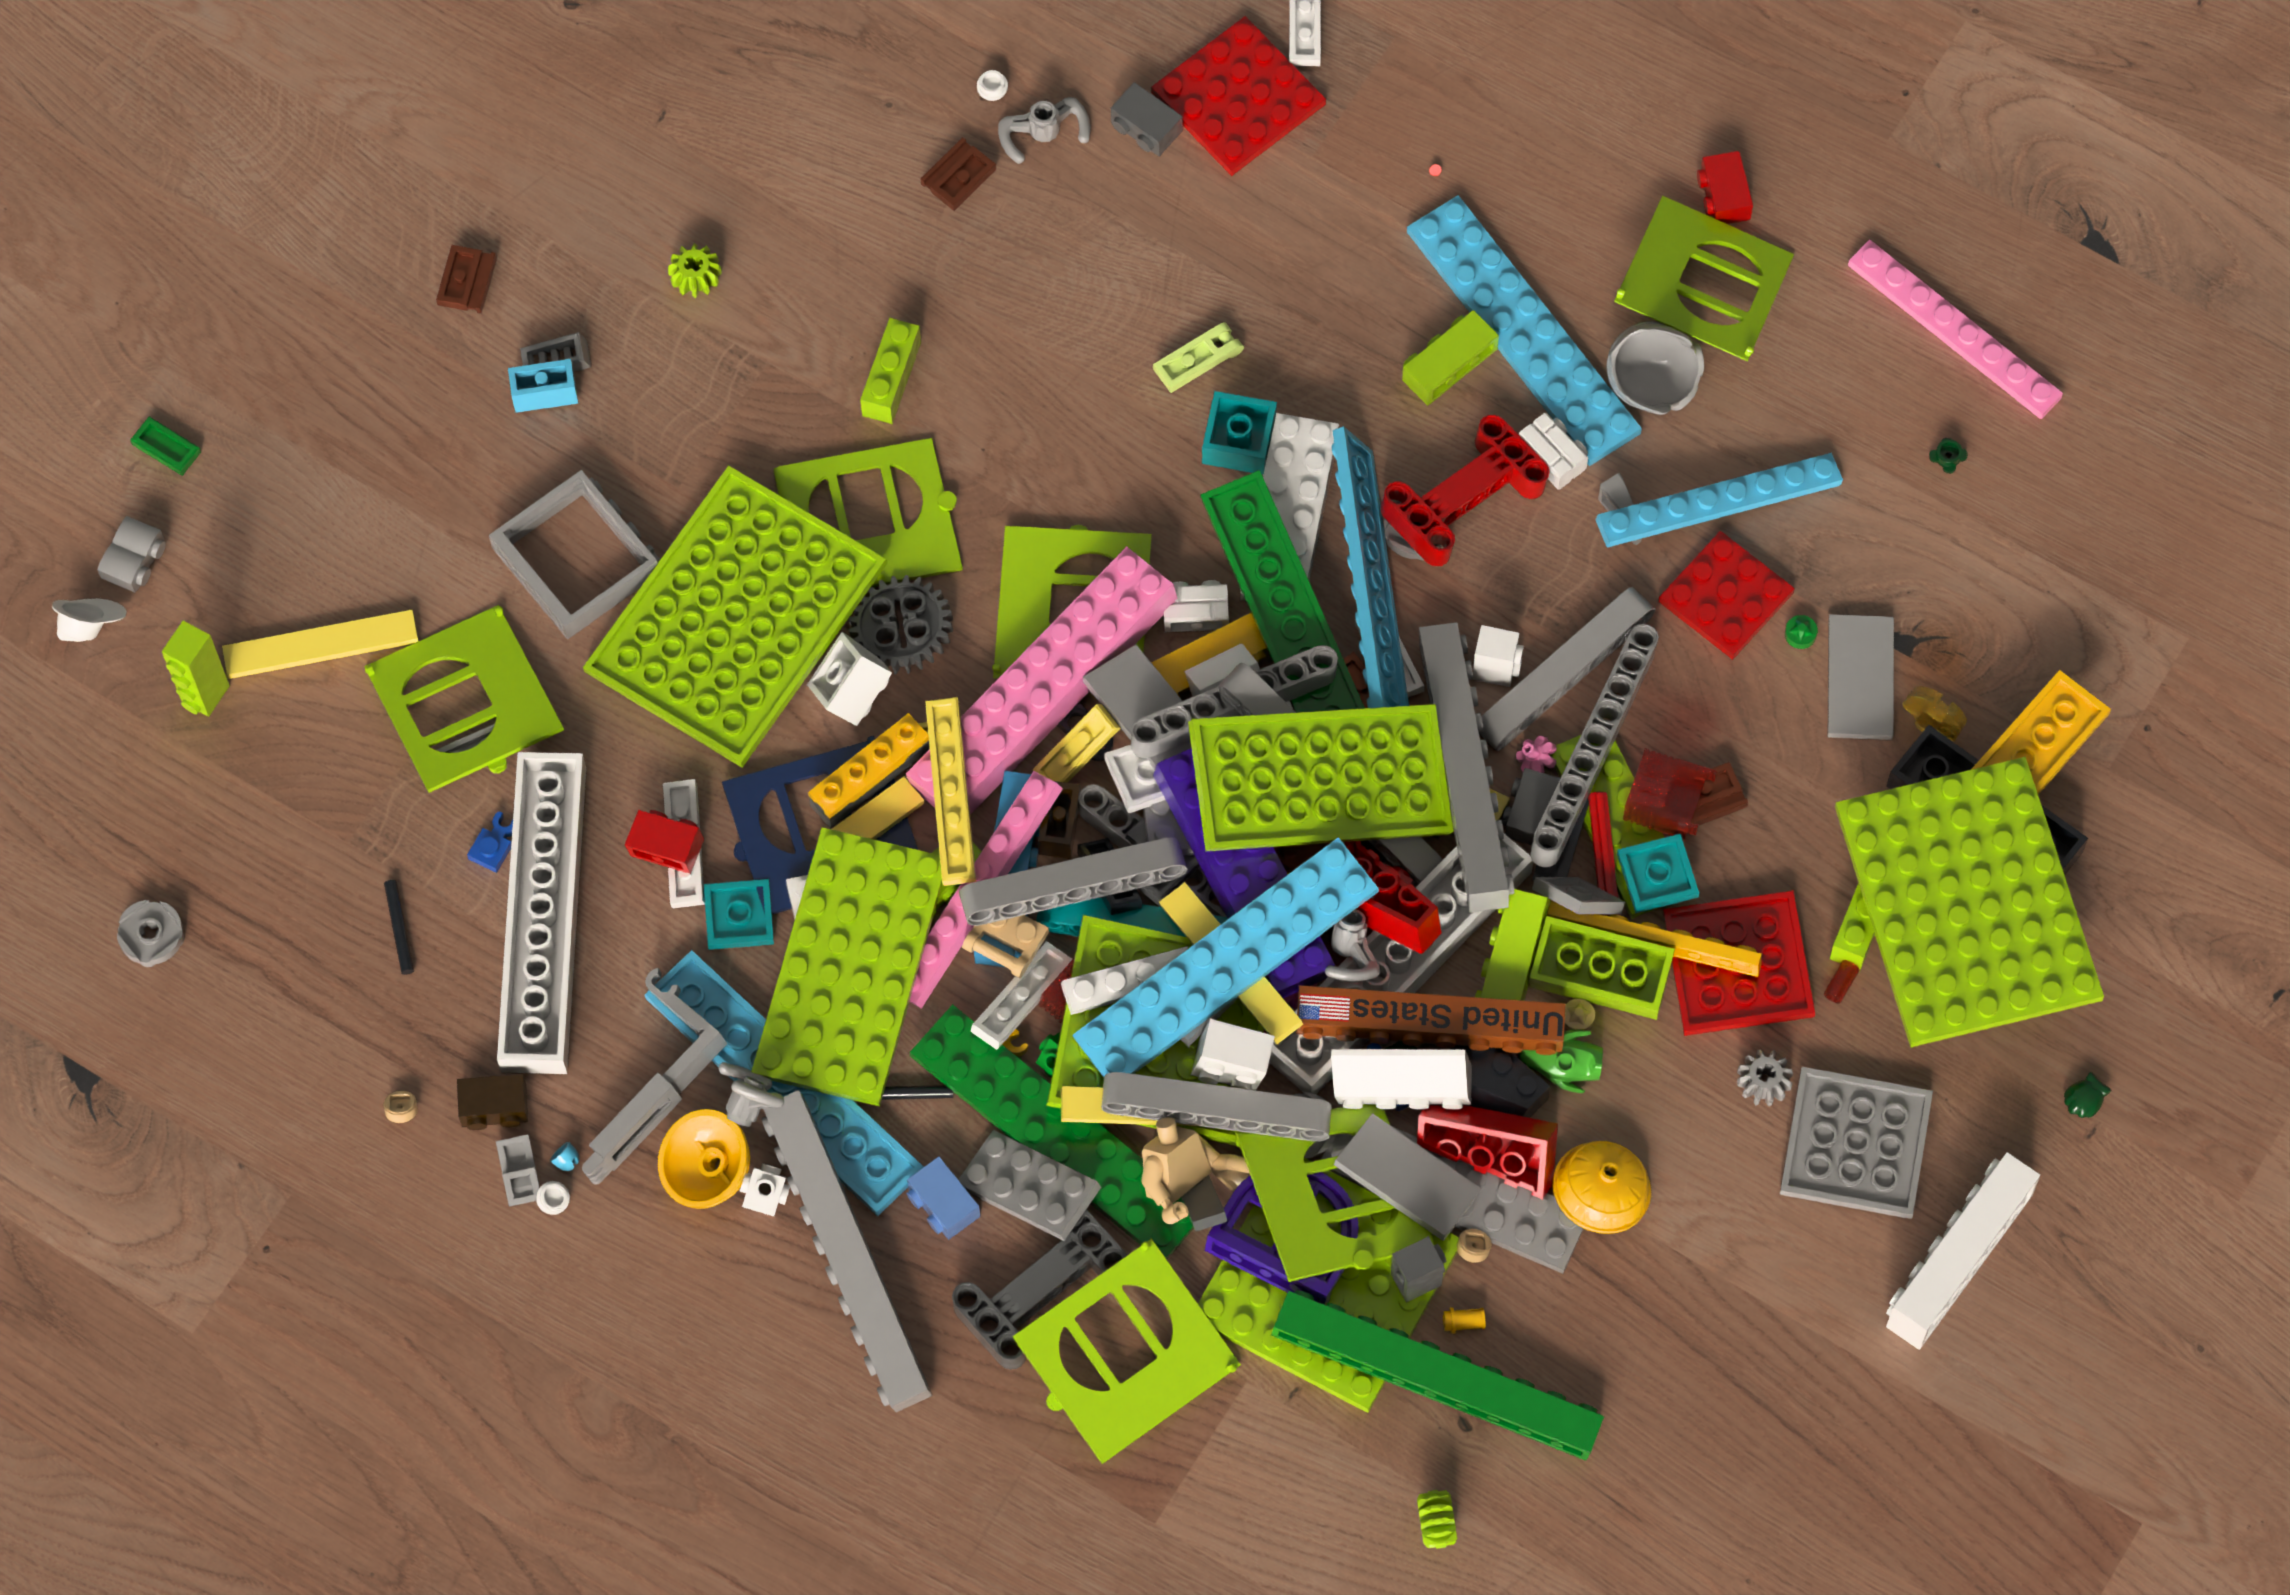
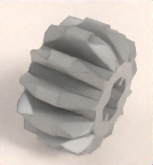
M1761 1049L1757 1051L1756 1058L1748 1054L1744 1060L1746 1065H1739L1737 1073L1741 1077L1737 1079V1086L1745 1088L1742 1093L1744 1098L1752 1095L1755 1096L1753 1102L1755 1106L1759 1105L1761 1099H1765L1769 1107L1773 1105L1774 1098L1783 1101L1786 1095L1784 1091H1790L1793 1083L1788 1079L1792 1078L1793 1070L1785 1068L1787 1065L1786 1057L1775 1060V1050L1770 1052L1769 1057H1765ZM1763 1074L1770 1076L1767 1082L1760 1080Z

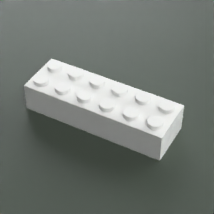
M1276 413L1263 478L1310 582L1335 459L1332 452V444L1334 443L1332 430L1338 429L1339 424ZM1241 591L1240 600L1246 601Z
M2008 1152L2001 1161L1996 1158L1992 1161L1984 1174L1986 1176L1981 1186L1976 1184L1968 1194L1967 1202L1962 1208L1963 1212L1957 1210L1947 1223L1948 1228L1943 1234L1944 1238L1940 1235L1937 1236L1928 1249L1929 1254L1924 1260L1925 1264L1921 1261L1917 1263L1908 1277L1910 1280L1905 1286L1906 1290L1900 1287L1889 1303L1891 1305L1886 1314L1890 1317L1886 1327L1919 1350L2033 1196L2040 1174Z

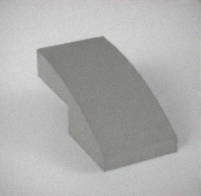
M529 1134L496 1141L509 1207L536 1201V1194L540 1186Z

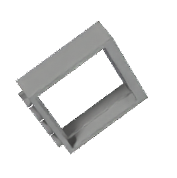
M582 470L489 534L492 549L567 640L637 591L660 560L650 544L645 546L639 539L641 535L632 522L626 524L620 517L622 512L618 505L612 499L607 501L601 494L603 489L598 481H594L592 477L589 479ZM583 495L639 562L640 566L571 615L513 544Z

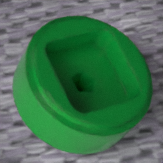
M1805 615L1792 617L1787 622L1785 628V639L1788 644L1797 649H1805L1813 645L1818 633L1815 621Z

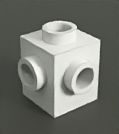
M762 1163L761 1169L754 1167L752 1174H745L740 1192L746 1193L742 1207L774 1216L778 1203L785 1205L790 1189L789 1185L784 1184L786 1177L780 1175L782 1169ZM761 1183H768L771 1186L769 1194L765 1195L760 1192L759 1185Z

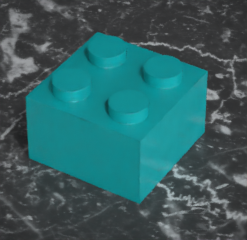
M1214 391L1202 446V464L1250 473L1260 470L1263 475L1277 413V402Z

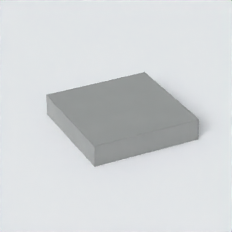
M1535 877L1532 890L1548 897L1576 914H1621L1625 903L1579 877Z

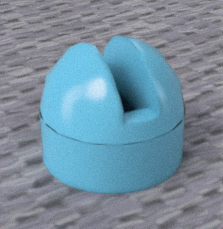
M566 1142L557 1149L550 1158V1161L562 1171H571L574 1169L573 1164H578L580 1161L579 1153L570 1142Z

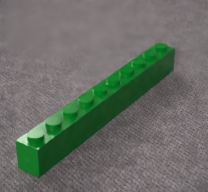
M1297 1290L1293 1293L1288 1291L1271 1336L1586 1461L1589 1457L1604 1416L1598 1414V1410L1593 1406L1584 1403L1575 1405L1567 1402L1566 1397L1558 1392H1542L1535 1389V1385L1530 1381L1521 1378L1512 1380L1503 1376V1372L1495 1367L1484 1366L1482 1368L1471 1363L1472 1360L1465 1355L1458 1353L1449 1355L1440 1351V1347L1432 1342L1421 1341L1419 1343L1409 1339V1335L1402 1330L1396 1328L1386 1330L1377 1326V1322L1369 1317L1360 1315L1356 1318L1346 1314V1310L1339 1305L1333 1303L1324 1305L1314 1301V1297L1306 1292Z

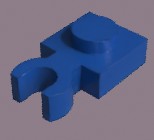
M500 811L493 817L492 823L494 828L492 831L482 828L467 854L468 860L496 873L511 850L512 842L507 837L512 836L513 820L507 827L500 825L504 818L503 813Z

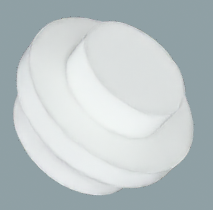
M996 70L984 72L977 81V91L986 100H999L1007 93V79Z
M557 1181L544 1183L536 1194L538 1207L544 1213L550 1215L563 1212L570 1201L568 1189Z

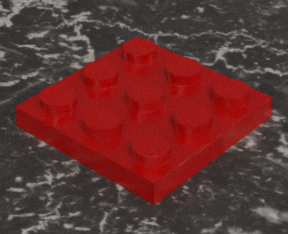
M1719 531L1659 596L1658 602L1733 660L1794 594L1795 588L1726 534Z

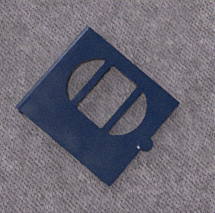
M869 736L865 742L722 781V786L740 838V842L735 845L734 856L739 861L748 862L753 880L769 879L772 914L792 909L786 879L808 875L815 850L807 851L805 849L785 785L823 774L829 776L875 740V736ZM893 779L891 782H889L881 790L875 793L872 796V798H875L888 787L893 785L895 783V780ZM772 790L776 792L793 843L794 854L782 851L771 844L760 827V808L763 800ZM907 817L876 839L918 850ZM758 886L756 889L765 914L763 886Z

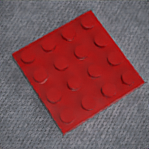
M1246 16L1151 86V93L1183 116V126L1231 176L1326 105V98L1292 63H1289V60Z

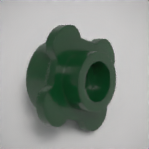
M1943 438L1937 449L1930 451L1929 459L1931 462L1942 466L1945 473L1951 474L1955 472L1956 466L1960 462L1967 459L1968 454L1957 441L1951 438ZM1949 453L1951 457L1947 458L1945 455Z

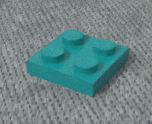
M1681 834L1617 850L1618 860L1635 913L1699 898V890Z
M769 879L704 884L709 950L774 945ZM758 886H763L765 914L756 889Z

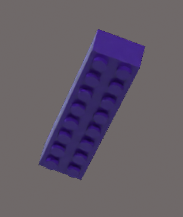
M1192 748L1157 763L1153 777L1227 919L1288 875L1273 847L1206 851ZM1319 936L1266 975L1265 978L1281 997L1285 998L1298 992L1299 985L1311 986L1327 979L1328 976L1325 974V969L1330 965L1335 966Z

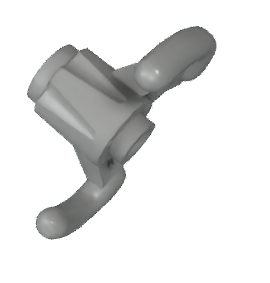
M1074 97L1064 98L1055 105L1048 101H1039L1031 106L1030 112L1027 114L1002 118L998 123V136L1006 154L1017 164H1021L1024 162L1025 156L1012 142L1011 132L1030 133L1037 141L1050 142L1057 137L1060 131V123L1069 114H1075L1079 123L1078 140L1085 144L1090 139V119L1085 107Z
M1355 909L1334 925L1331 947L1336 953L1343 957H1352L1361 969H1344L1330 965L1325 969L1326 976L1341 981L1357 982L1370 980L1379 975L1380 965L1368 947L1366 938L1368 925L1365 923L1366 917L1361 911Z
M722 1062L719 1065V1072L721 1074L741 1079L734 1081L731 1085L732 1093L725 1108L727 1110V1119L739 1125L750 1127L752 1122H756L761 1109L768 1107L780 1108L783 1106L785 1101L782 1095L767 1092L773 1085L768 1077L752 1073V1070L738 1065Z

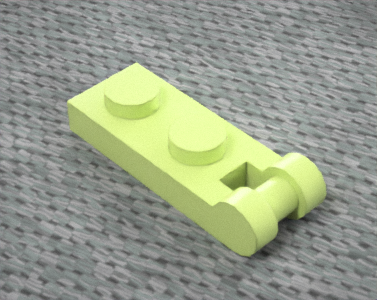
M1223 322L1154 363L1153 370L1169 392L1172 393L1226 359L1236 357L1243 351L1244 346L1239 339L1233 338L1231 335L1232 330L1226 322ZM1221 341L1223 346L1217 348L1214 343Z

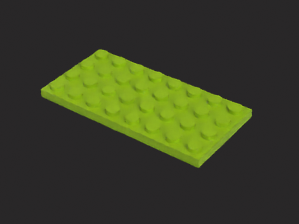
M1435 704L1192 719L1188 722L1206 851L1331 843L1338 837L1342 842L1449 835L1454 832Z
M821 828L752 1067V1073L768 1077L771 1081L880 1107L943 884L940 855Z

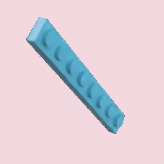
M1832 453L1601 513L1597 515L1596 523L1608 548L1834 488L1841 485L1843 478Z

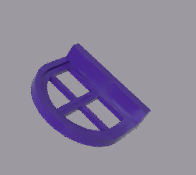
M1322 1172L1307 1175L1315 1198L1318 1193L1330 1202L1335 1210L1354 1206L1345 1190L1329 1176ZM1251 1176L1247 1177L1235 1189L1224 1207L1227 1222L1213 1226L1207 1235L1205 1251L1287 1293L1288 1291L1293 1293L1297 1290L1312 1295L1314 1301L1327 1305L1330 1301L1331 1292L1345 1269L1289 1282L1275 1243L1271 1248L1233 1228L1249 1202L1262 1208ZM1358 1217L1340 1222L1341 1235L1350 1238L1358 1237Z

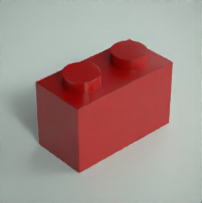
M1734 151L1702 157L1701 169L1697 170V181L1699 188H1704L1707 197L1703 199L1706 215H1711L1712 218L1726 224L1751 220L1753 203L1740 152Z
M638 810L625 842V847L631 857L691 874L704 842V837L698 825L690 820L680 819L675 821L668 819V816L660 811L650 810L648 813Z

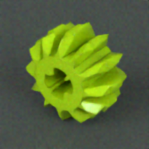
M693 243L692 250H687L681 246V255L672 254V264L668 267V274L671 276L670 280L674 288L679 287L682 295L691 291L692 296L696 299L698 291H703V293L708 295L710 292L709 286H718V277L721 276L722 269L718 264L719 258L716 253L710 254V248L707 245L698 250V246Z
M1431 1490L1428 1493L1419 1494L1417 1504L1423 1544L1427 1548L1436 1547V1549L1454 1545L1457 1540L1451 1494L1447 1490Z

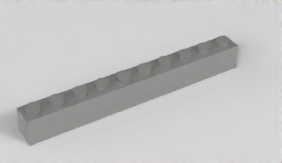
M1457 622L1419 627V648L1430 705H1436L1451 817L1469 913L1509 908V894H1514V883L1512 874L1506 875L1505 867H1509L1507 847L1500 846V840L1504 839L1503 825L1501 820H1495L1494 813L1499 811L1496 793H1490L1489 786L1493 785V774L1491 766L1485 767L1484 759H1488L1486 739L1480 740L1479 733L1483 732L1481 713H1475L1474 706H1478L1476 687H1470L1469 680H1473L1471 661H1465L1464 654L1468 653L1466 635H1460Z
M798 1090L784 1096L785 1102L780 1108H764L766 1117L761 1118L768 1136L775 1135L779 1146L775 1147L774 1151L781 1166L787 1164L792 1176L787 1177V1181L794 1196L800 1194L804 1206L799 1207L803 1219L807 1226L813 1224L817 1233L816 1236L812 1237L819 1255L826 1254L830 1265L825 1267L832 1285L838 1284L843 1295L838 1297L842 1310L846 1316L851 1314L856 1324L851 1327L853 1336L858 1346L865 1345L868 1356L864 1357L865 1364L871 1376L877 1374L882 1385L877 1388L880 1399L884 1406L890 1404L891 1408L898 1412L933 1395L807 1102Z

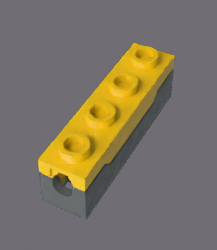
M909 713L811 789L808 792L810 806L830 829L920 759L930 749L929 735Z

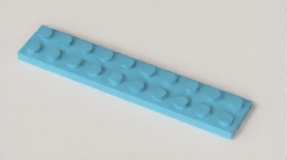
M1459 195L1407 226L1408 235L1469 313L1474 310L1499 335L1498 350L1552 419H1560L1567 429L1566 434L1573 441L1579 440L1583 443L1588 451L1587 464L1589 466L1641 434L1642 428Z
M1343 426L1332 430L1334 438L1332 452L1337 460L1338 471H1336L1335 476L1342 495L1339 505L1346 527L1343 528V533L1349 545L1350 555L1347 556V562L1352 571L1354 581L1351 584V590L1358 610L1355 612V619L1361 631L1362 640L1359 641V648L1364 657L1366 667L1363 670V677L1369 689L1370 697L1367 698L1368 708L1409 706L1373 451Z
M1338 837L1072 1036L1103 1077L1111 1072L1135 1074L1378 893L1379 888Z
M691 950L655 986L661 992H667L671 989V985H678L681 989L678 998L721 1033L727 1045L712 1060L714 1064L719 1067L722 1062L752 1070L766 1019ZM650 991L645 994L646 1000L692 1043L697 1040L699 1036ZM728 1076L733 1081L741 1080ZM772 1081L773 1085L767 1091L768 1093L774 1092L784 1097L798 1090L801 1092L841 1183L877 1217L908 1188L907 1179L924 1167L853 1100Z

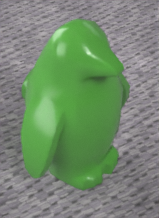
M1581 1029L1564 1031L1562 1052H1556L1553 1055H1540L1535 1050H1522V1052L1518 1053V1058L1530 1069L1544 1075L1560 1089L1584 1093V1089L1571 1082L1600 1080L1603 1047L1576 1039L1591 1035V1031Z

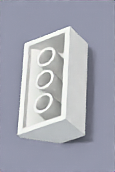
M1332 1049L1331 1051L1334 1097L1338 1104H1343L1344 1108L1361 1109L1363 1104H1376V1107L1379 1109H1394L1396 1104H1409V1107L1412 1109H1428L1429 1105H1442L1445 1109L1455 1110L1461 1109L1463 1105H1471L1472 1065L1465 1050Z

